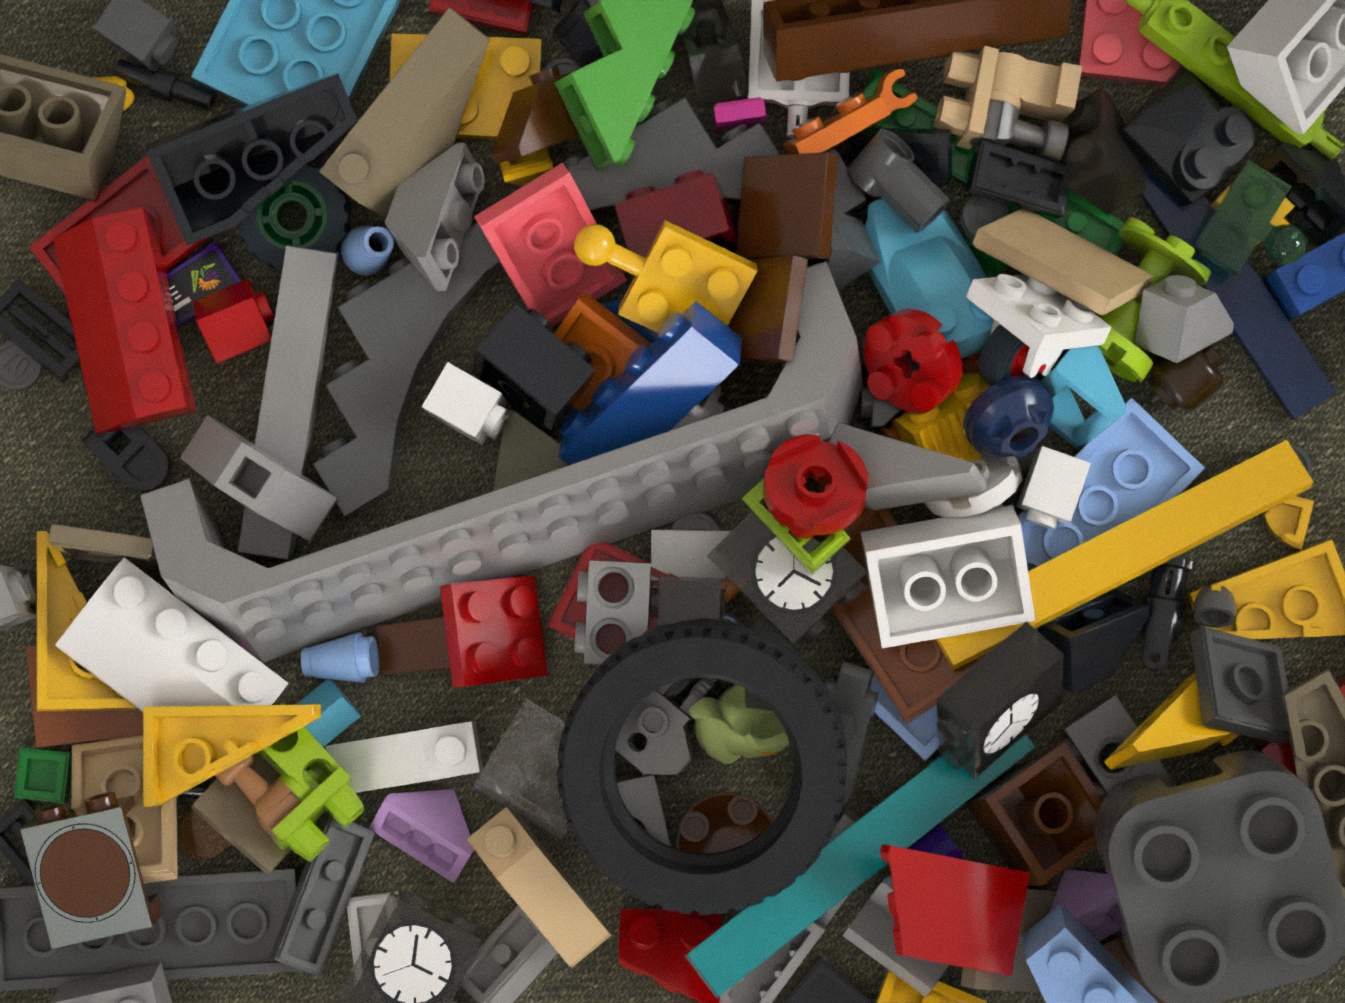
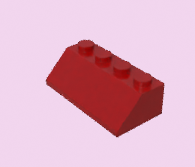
M143 207L92 218L53 237L96 435L197 413L154 217Z

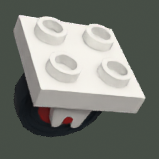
M999 274L997 277L973 279L966 298L994 319L989 339L982 349L979 360L980 375L989 386L1014 376L1025 375L1041 380L1050 373L1064 349L1103 345L1111 329L1109 324L1095 315L1096 312L1025 274L1012 276Z

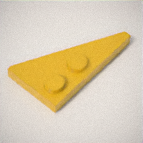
M37 531L36 711L137 710L134 705L55 646L87 602L82 592L77 588L62 553L48 542L49 533L47 531Z
M321 704L143 707V807L160 806L321 718Z

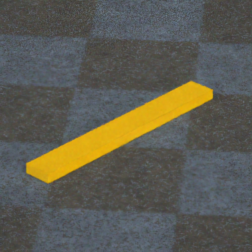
M1285 440L1028 571L1035 621L935 640L954 671L1310 489L1314 481L1289 442Z

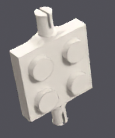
M752 0L748 99L761 97V99L764 98V103L777 104L788 108L786 137L794 138L795 135L792 129L796 127V119H799V124L807 121L808 109L820 105L835 106L849 97L850 72L810 76L798 81L785 80L776 82L763 53V2L775 0Z

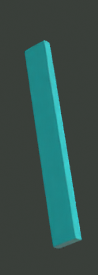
M1003 707L830 841L826 847H823L815 863L803 875L796 877L795 883L782 890L776 896H767L764 898V902L743 909L684 955L714 996L717 998L887 865L888 862L881 859L880 851L882 844L908 848L1035 748L1034 744L1023 731L1010 745L997 754L988 757L981 754V745L985 735L1006 708Z

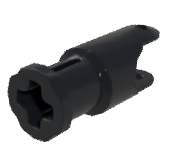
M1175 557L1153 568L1149 593L1142 597V602L1149 605L1150 615L1141 628L1144 639L1142 663L1151 671H1158L1167 664L1170 646L1184 628L1188 605L1184 602L1189 572L1195 570L1196 562ZM1168 572H1171L1172 580L1169 595H1166L1165 587ZM1151 654H1157L1159 661L1156 663L1152 662L1150 659Z

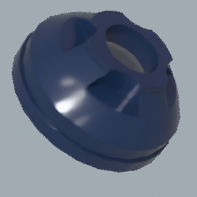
M1023 375L1001 380L982 392L967 410L963 420L965 437L979 453L985 456H1015L1016 458L1026 456L1033 452L1039 441L1047 435V430L1054 413L1053 399L1042 381L1035 377L1030 378Z

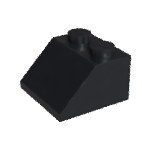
M516 304L476 349L472 374L483 383L501 392L508 404L537 428L551 436L589 386L596 369L590 365L592 359L585 350L571 341L564 344L551 333L553 327L543 315L534 309H529L526 312Z

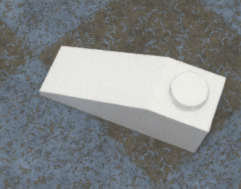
M476 721L325 746L326 751L337 764L351 776V788L355 793L484 771Z

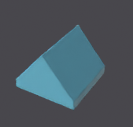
M326 679L296 704H321V718L304 727L322 747H325L362 717L331 679Z

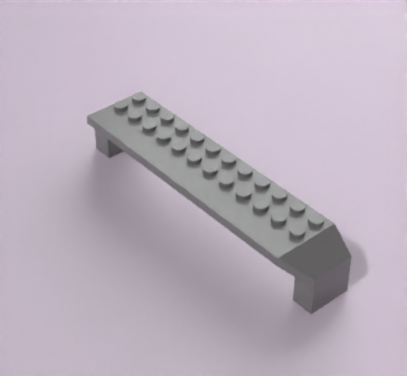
M827 262L807 267L794 358L792 362L785 364L767 398L271 568H266L224 548L216 518L191 480L186 479L140 495L160 574L179 600L252 656L264 663L299 651L304 647H310L441 602L440 586L511 578L579 555L591 545L600 542L611 544L675 522L678 519L741 499L764 478L765 469L769 464L770 457L781 444L794 437L809 434L821 436L820 441L829 442L837 423L850 426L863 388L857 337Z

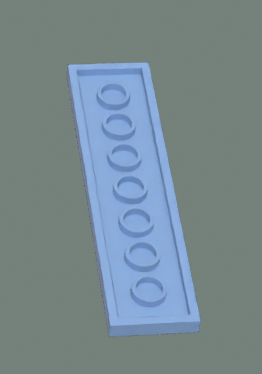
M1128 399L1125 402V414L1095 439L1087 443L1074 456L1091 463L1071 522L1065 524L1057 522L1055 529H1051L1027 521L1025 518L1028 511L1022 510L1017 515L1021 523L1028 571L1181 494L1205 467L1134 399ZM1038 628L985 654L993 666L991 670L909 724L906 723L874 674L870 690L879 693L874 713L915 753L926 761L1038 643Z

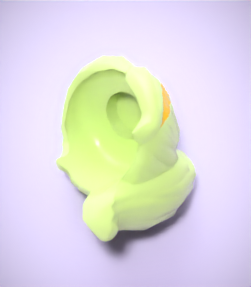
M737 684L726 689L718 700L703 697L688 710L690 716L695 719L694 732L701 748L710 757L723 764L733 763L741 755L746 758L774 755L790 744L784 727L775 713L769 710L746 708L745 688Z

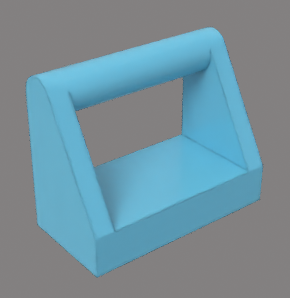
M1098 345L1064 349L1050 373L1041 379L1054 403V413L1049 427L1075 448H1083L1126 412V405ZM1071 389L1097 409L1086 420H1084Z

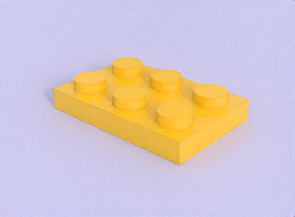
M392 33L390 81L427 35ZM488 37L490 42L472 94L469 97L456 139H497L513 92L531 86L532 83L529 75L541 72L542 39Z

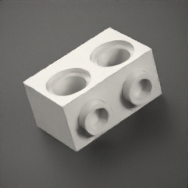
M448 362L422 405V408L431 417L482 446L487 437L494 440L497 439L503 429L504 421L510 415L506 412L505 406L507 401L501 392Z

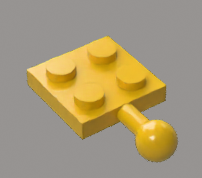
M664 220L645 257L616 244L610 230L598 224L582 228L574 241L575 253L583 263L590 266H599L607 262L635 276L618 307V315L659 333L665 321L673 313L679 312L683 314L695 301L728 326L758 272L756 263Z

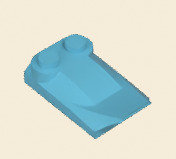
M883 198L873 201L868 205L865 228L880 263L867 272L890 314L906 308L924 311L935 317L943 325L938 330L944 335L947 343L954 340L959 349L961 359L981 352L989 339L994 319L966 298L973 279L987 278L949 213L944 210L923 231L916 233Z

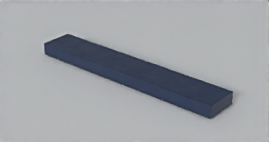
M1142 159L1126 168L1123 172L1166 236H1176L1195 249L1192 259L1202 263L1211 271L1208 281L1201 287L1216 293L1234 323L1232 334L1290 420L1296 419L1337 392L1217 213L1210 206L1204 194L1193 203L1181 207Z

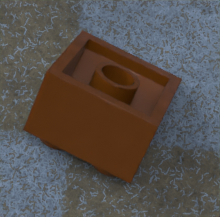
M1065 741L1004 773L966 802L1008 867L1030 873L1028 886H1043L1097 846L1094 825L1096 814L1103 798Z

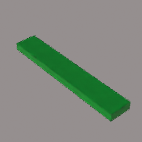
M876 70L863 91L865 98L873 96L877 91L878 81L883 75L878 70ZM896 81L892 85V92L897 98H901L907 93H913ZM916 94L917 99L912 105L891 111L890 115L870 125L869 128L938 129L934 127L937 107ZM951 134L952 179L966 187L975 147L972 146L970 150L957 147V135ZM1071 189L1069 190L1063 217L1055 219L1036 213L1115 256L1124 243L1118 232L1125 223ZM1005 204L1010 214L1022 209Z

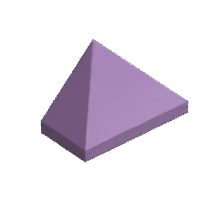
M454 789L390 793L384 799L369 827L377 835L452 883L456 881L474 851L467 841L470 833Z
M1064 869L1049 913L1061 903L1099 942L1119 931L1118 920H1122V915L1109 875Z

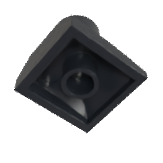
M1184 66L1180 67L1119 130L1120 134L1181 207L1193 203L1217 185L1251 149L1255 140V128L1249 115L1240 108L1226 107L1196 75Z

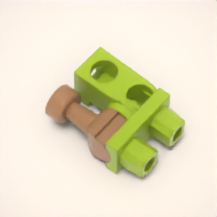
M305 727L257 752L262 759H265L281 775L271 785L250 768L254 762L253 755L215 775L225 786L232 785L233 783L239 786L256 807L257 821L261 828L272 837L273 841L283 851L289 846L308 862L312 861L329 844V839L314 824L325 811L344 829L364 811V805L351 788V776L337 764Z

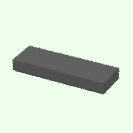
M324 813L319 827L320 831L329 839V844L312 861L308 862L306 860L269 957L272 960L321 977L375 831L355 823H351L344 829L329 813Z

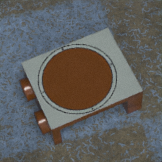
M115 792L102 793L85 799V806L66 810L65 803L48 805L35 810V817L20 829L52 949L149 928L163 914L159 895L147 896L132 840L126 814L135 806L133 795L116 799Z

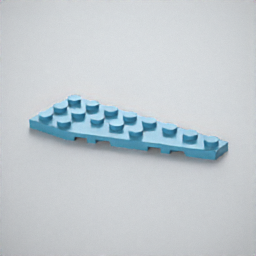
M229 0L191 77L195 82L248 106L338 73L348 99L351 102L401 0Z

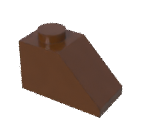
M558 66L529 75L532 83L531 86L513 92L491 153L494 164L522 157L579 135L554 84L572 72L561 75Z

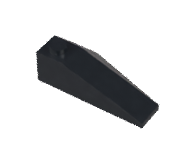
M335 73L147 144L146 152L188 246L238 225L254 208L268 196L273 195L288 179L309 161L315 159L356 124L358 120L339 74Z

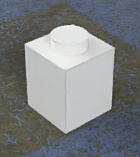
M1041 446L1035 450L1016 507L1028 511L1025 518L1027 521L1043 527L1055 529L1057 522L1062 524L1071 522L1091 463Z

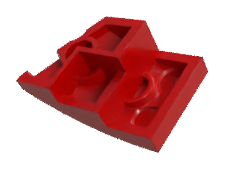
M882 844L880 851L881 859L890 864L894 890L887 894L889 911L894 919L892 931L896 954L1012 976L1030 873Z

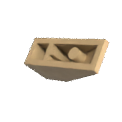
M507 806L467 838V841L495 878L569 967H574L611 936L604 924L523 819Z

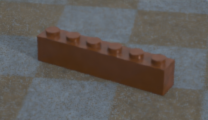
M1071 0L763 2V53L776 82L785 80L798 81L810 76L836 72L849 73L855 69L873 66L898 65L905 61L930 57L943 58L950 56L953 52L962 53L981 50L984 46L997 49L1000 46L1018 43L1043 42L1050 38L1068 36Z

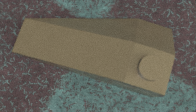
M449 7L319 172L359 204L386 218L397 186L454 145L490 38Z
M1325 669L1282 694L1296 775L1311 790L1320 806L1345 899V698L1330 671Z

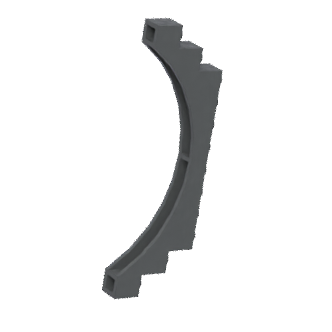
M683 98L675 104L671 99L657 104L649 112L648 120L634 128L630 138L635 141V145L628 160L622 167L612 163L596 170L590 156L585 151L576 153L565 160L563 164L570 172L595 218L616 212L614 204L625 201L626 195L633 190L648 186L655 187L656 190L674 185L676 177L697 170L703 171L704 174L712 172L720 183L728 206L740 208L744 157L779 155L760 123L750 129L747 128L746 124L735 127L720 138L722 146L716 149L686 98ZM834 148L829 151V153L838 156L834 209L851 216L864 208L867 199L859 186L850 177L846 165ZM475 218L473 219L476 224L466 231L459 252L458 265L453 269L446 291H436L412 263L404 257L387 269L390 276L374 286L370 281H366L348 291L344 295L347 302L338 307L369 359L361 364L358 358L340 366L332 373L335 380L325 386L357 438L349 442L346 436L328 444L320 450L323 458L313 465L330 493L338 497L336 503L344 516L349 519L393 494L402 424L420 373L451 320L489 278L503 269Z

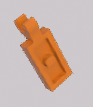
M896 69L884 73L878 81L877 91L873 96L865 98L863 92L856 93L835 105L839 113L823 122L819 116H816L793 128L792 131L795 137L782 144L787 155L822 153L891 114V111L912 105L917 99L915 93H907L901 98H897L892 92L893 83L906 75L904 70Z

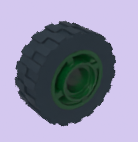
M307 163L288 179L273 195L268 196L239 223L240 228H238V231L246 244L245 247L260 262L272 269L282 271L287 245L335 253L341 252L342 241H344L351 227L349 224V216H351L350 206L347 203L343 190L319 172L321 168L318 166L315 167ZM293 204H300L307 211L306 223L296 231L284 229L281 223V215L284 209Z

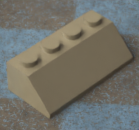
M0 54V176L95 201L114 160L126 96L125 86Z

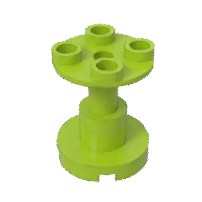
M1129 217L1118 232L1124 243L1143 258L1138 268L1153 275L1150 286L1166 279L1169 275H1182L1192 278L1196 281L1197 286H1203L1208 281L1211 271L1202 263L1192 259L1195 249L1182 239L1169 235L1166 241L1154 235L1155 232L1152 228L1134 217ZM1143 294L1101 316L1095 313V315L1111 326L1105 343L1098 345L1110 372L1131 382H1136L1138 379L1140 383L1153 366V362L1148 355L1134 344Z

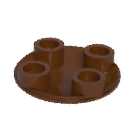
M736 792L710 794L694 803L684 814L677 830L676 849L696 853H715L730 850L756 838L773 821L768 812L749 796Z

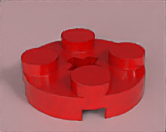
M906 308L894 312L869 327L864 346V359L867 372L869 373L867 379L868 388L876 398L888 400L902 410L921 413L933 410L957 389L962 376L960 352L954 340L947 343L944 335L938 330L943 325L935 317L921 310ZM908 351L911 352L912 360L919 363L920 368L915 370L909 365L906 359Z
M809 434L794 437L777 447L770 457L763 479V497L769 511L781 524L787 526L794 536L802 539H809L815 535H828L843 530L861 515L866 501L868 473L860 456L850 446L840 441H837V446L830 442L820 441L821 436ZM812 477L816 482L825 480L827 485L824 487V491L821 493L808 491L805 488L806 478Z

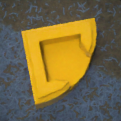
M1294 496L1263 512L1264 522L1273 536L1281 543L1292 549L1302 550L1314 501Z

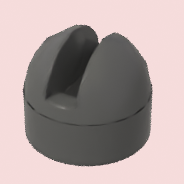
M1207 585L1199 591L1194 602V620L1197 623L1212 628L1226 627L1234 623L1236 603L1232 592L1225 586H1221V591H1212L1211 585Z

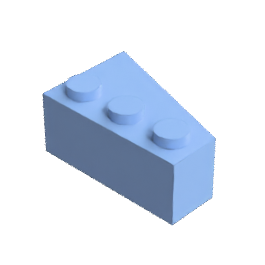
M1061 903L1022 935L1026 962L1046 1003H1158Z

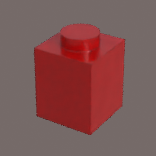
M249 278L193 301L196 323L216 363L271 341L272 333L269 322L275 319L273 307L265 291L256 294Z

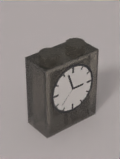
M763 500V501L761 502V504H762L766 509H768V507L766 506L765 501ZM753 511L707 555V559L793 646L800 639L809 645L830 624L823 616L837 602L846 609L866 589V586L860 580L866 575L867 571L844 547L813 575H810ZM790 531L788 532L794 539L797 538ZM815 535L803 548L810 554L830 535Z
M1028 622L1020 626L936 699L938 750L951 767L956 770L962 767L974 779L1062 703L1064 654Z
M405 888L402 895L391 892L336 1003H452L484 937L475 932L478 923L454 911H450L448 918H445L429 910L432 904L431 900L412 890Z

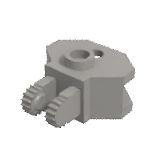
M705 677L703 680L698 681L681 706L666 695L672 686L679 681L667 684L649 694L627 717L618 736L615 751L643 774L678 775L682 773L694 758L688 724L693 718L688 710L694 703L705 697L715 684L709 678ZM636 733H642L647 739V745L643 750L638 749L634 745L633 739Z

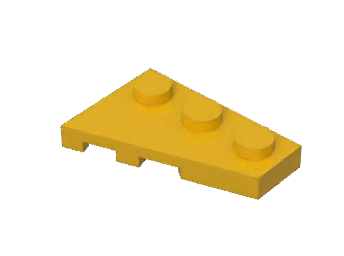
M1333 540L1320 542L1210 584L1212 591H1221V586H1225L1232 592L1236 603V615L1234 623L1229 626L1206 628L1249 639L1345 635V571ZM1204 587L1186 593L1193 612L1196 596Z

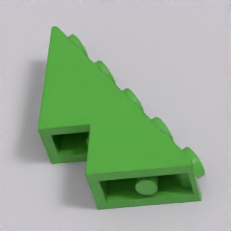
M602 0L582 12L604 58L568 74L554 84L596 170L612 163L622 167L632 153L635 141L630 137L637 122H643L653 107L655 96L650 93L657 78H663L673 63L675 52L671 50L677 34L682 35L694 17L695 9L691 7L693 0Z

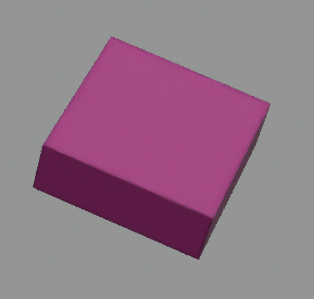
M756 97L717 103L713 106L715 133L728 132L742 124H746L747 128H752L758 123L765 126L766 111L764 98Z

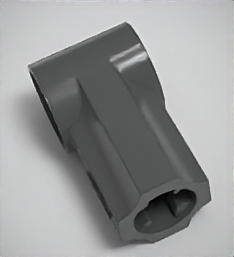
M880 129L850 163L847 171L852 180L862 190L872 196L882 197L916 233H919L942 214L947 208L946 206L950 199L912 162L915 158L910 147L893 132Z

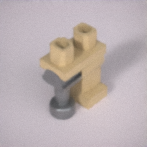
M984 46L977 55L953 52L945 63L943 83L965 88V98L963 101L943 96L936 110L934 127L951 130V134L957 135V147L970 150L972 146L975 147V143L981 140L1001 146L1012 144L1037 148L1038 157L1058 163L1064 153L1069 132L1068 124L1062 122L1075 109L1082 66L1063 62L1058 67L1027 60L1017 54L999 52V49ZM1021 114L1048 122L1041 128L1018 120V117Z

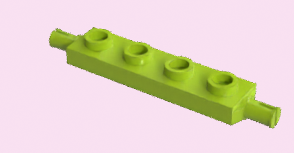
M1124 0L1142 14L1139 20L1138 32L1237 108L1245 111L1250 118L1281 142L1299 148L1310 143L1327 156L1330 161L1340 153L1344 143L1322 128L1326 109L1304 134H1298L1292 131L1240 85L1227 48L1235 36L1188 0Z

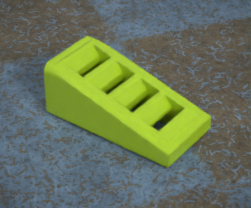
M763 479L741 498L810 575H813L851 539L844 530L829 534L830 536L808 554L803 546L812 538L802 539L797 537L794 539L788 533L789 528L780 524L769 509H766L760 503L764 499Z

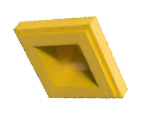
M547 147L500 163L504 181L519 186L525 185L553 168Z

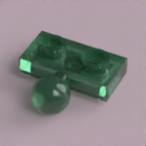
M1247 160L1194 244L1195 252L1233 275H1237L1241 271L1258 241L1265 244V251L1268 257L1275 263L1288 265L1298 261L1306 249V239L1302 231L1294 225L1281 224L1274 226L1270 223L1292 186Z

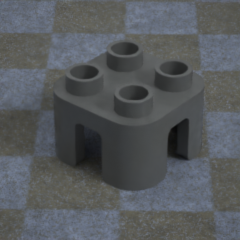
M1246 750L1218 756L1213 759L1216 776L1174 787H1166L1157 775H1146L1131 779L1110 791L1098 808L1094 825L1095 839L1103 867L1113 883L1121 911L1122 920H1118V925L1124 946L1147 988L1166 1003H1219L1311 979L1329 970L1339 960L1345 950V900L1320 806L1311 790L1281 762L1265 753Z

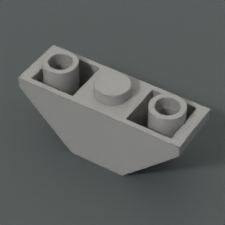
M456 143L397 186L384 222L405 257L436 291L447 290L453 269L458 265L459 252L466 231L472 223V213L478 195L484 188L485 177L483 169L475 161L465 143Z
M209 415L206 416L180 457L181 460L221 491L257 514L308 541L312 540L338 497Z

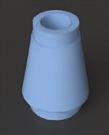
M359 226L350 230L341 244V255L344 263L351 271L359 275L369 276L377 274L384 269L389 261L394 244L393 237L383 227ZM369 240H371L374 243V246H376L377 252L371 249V247L369 246Z
M360 632L313 645L312 647H304L301 651V667L306 678L315 677L365 683L367 677H376L379 672L380 662L377 642L373 636L364 637Z

